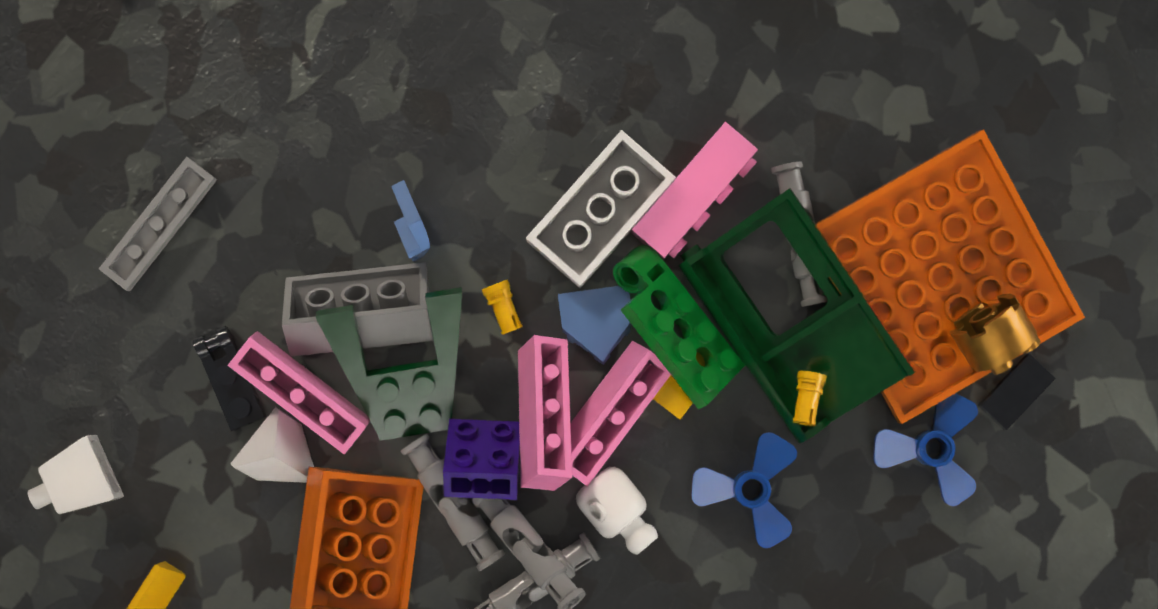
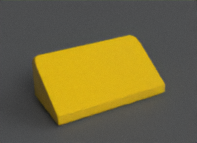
M166 561L155 564L126 609H166L186 575Z

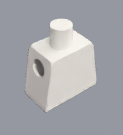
M97 435L82 437L38 468V472L43 484L28 490L29 500L35 509L38 510L53 503L58 514L72 512L124 497Z

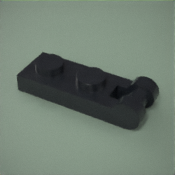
M224 326L217 329L216 334L205 338L201 336L194 339V348L202 361L230 430L236 431L266 418L267 416L254 386L227 366L239 351L229 328ZM223 347L226 356L215 360L212 351Z

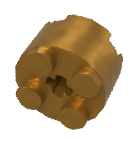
M1012 294L997 296L999 303L987 308L980 303L965 312L954 322L957 329L950 331V334L971 368L976 372L991 370L994 375L1003 373L1012 367V360L1022 353L1031 352L1040 345L1041 341L1037 336L1036 329L1016 296Z

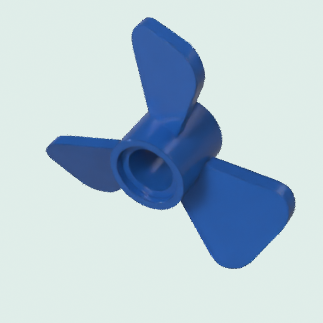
M955 393L935 405L932 430L922 431L915 438L888 429L880 430L874 438L873 461L875 465L880 468H889L916 458L917 461L924 465L935 467L944 503L949 506L959 505L975 492L976 482L967 472L952 461L955 455V443L952 437L978 415L977 405L971 400ZM936 438L941 444V452L937 457L930 458L926 453V444L929 440Z
M770 432L763 433L758 439L752 471H743L733 479L709 468H698L692 477V501L698 506H706L734 497L743 506L751 508L755 538L758 545L762 548H771L790 536L792 525L785 516L768 502L771 496V485L768 480L796 459L797 450L792 444L776 434ZM749 479H756L760 484V493L754 499H746L742 493V486Z

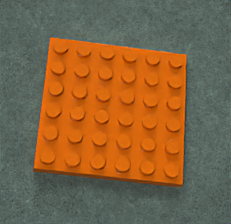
M984 129L975 132L815 224L916 371L911 376L903 378L881 392L899 424L907 422L992 372L991 370L981 372L973 370L950 334V331L957 329L954 322L976 305L982 303L987 308L999 303L997 299L999 295H1015L1036 329L1037 336L1041 341L1040 344L1085 318Z

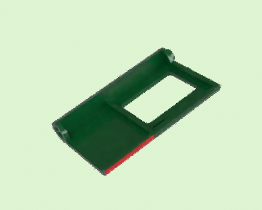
M791 188L705 248L701 249L697 244L680 255L684 262L678 265L799 444L819 433L835 419L916 372ZM768 221H773L779 226L826 295L828 301L824 307L782 334H776L772 331L723 257L726 250ZM798 371L817 372L827 376L826 384L822 388L823 395L819 397L815 421L816 426H805L792 422L798 397V391L796 390Z

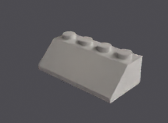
M427 263L286 277L282 328L290 357L333 352L316 320V312L318 310L353 305L363 349L433 341L425 300V293L430 292Z

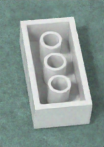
M621 130L530 232L526 240L575 285L581 288L674 182L676 177Z

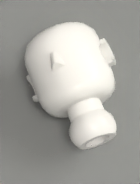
M617 467L604 469L593 478L588 487L584 485L577 493L576 502L579 509L596 530L605 538H613L620 533L624 537L626 547L631 553L638 555L658 538L656 529L651 524L645 523L640 517L646 510L647 505L644 496L621 469Z

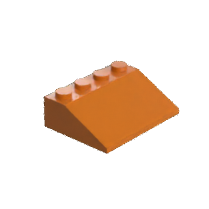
M309 467L290 609H408L423 495V485L420 480L341 469Z

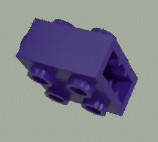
M449 419L443 467L444 497L517 500L520 468L519 422Z

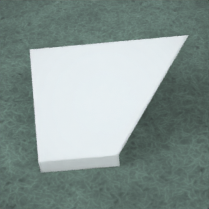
M276 407L230 463L235 469L257 481L307 483L309 467H314L302 424Z

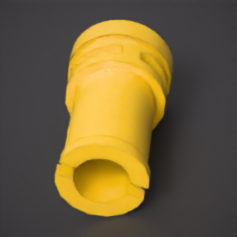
M508 279L481 289L483 295L488 300V305H491L502 335L523 327L511 299L513 294L510 292Z
M798 371V385L796 387L798 397L793 423L816 426L815 421L819 397L823 395L822 388L826 384V375L811 371Z

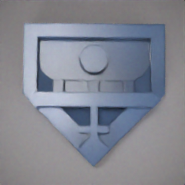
M403 180L391 186L404 216L394 221V224L409 259L415 262L428 252L430 243L424 224Z
M620 286L558 294L562 331L567 335V340L572 344L576 343L593 355L596 361L604 365L610 358V353L624 336H628L631 332L630 326L632 324L621 312V309L630 301L629 292L623 290Z

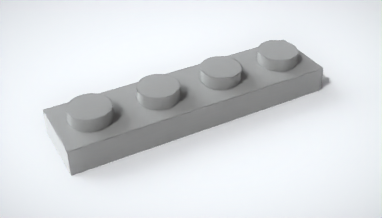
M186 156L99 267V270L126 291H131L217 179Z

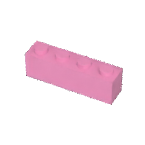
M725 122L635 225L631 234L644 245L652 247L663 260L668 254L675 258L688 243L683 239L686 233L691 228L698 231L711 216L706 212L711 204L716 201L721 205L734 190L729 185L737 174L744 178L757 163L752 157L758 149Z
M258 331L248 338L227 365L344 455L370 422L368 416Z
M534 335L518 350L521 488L555 491L572 478L568 340Z
M631 341L570 423L572 475L587 487L671 375L652 351L634 341Z

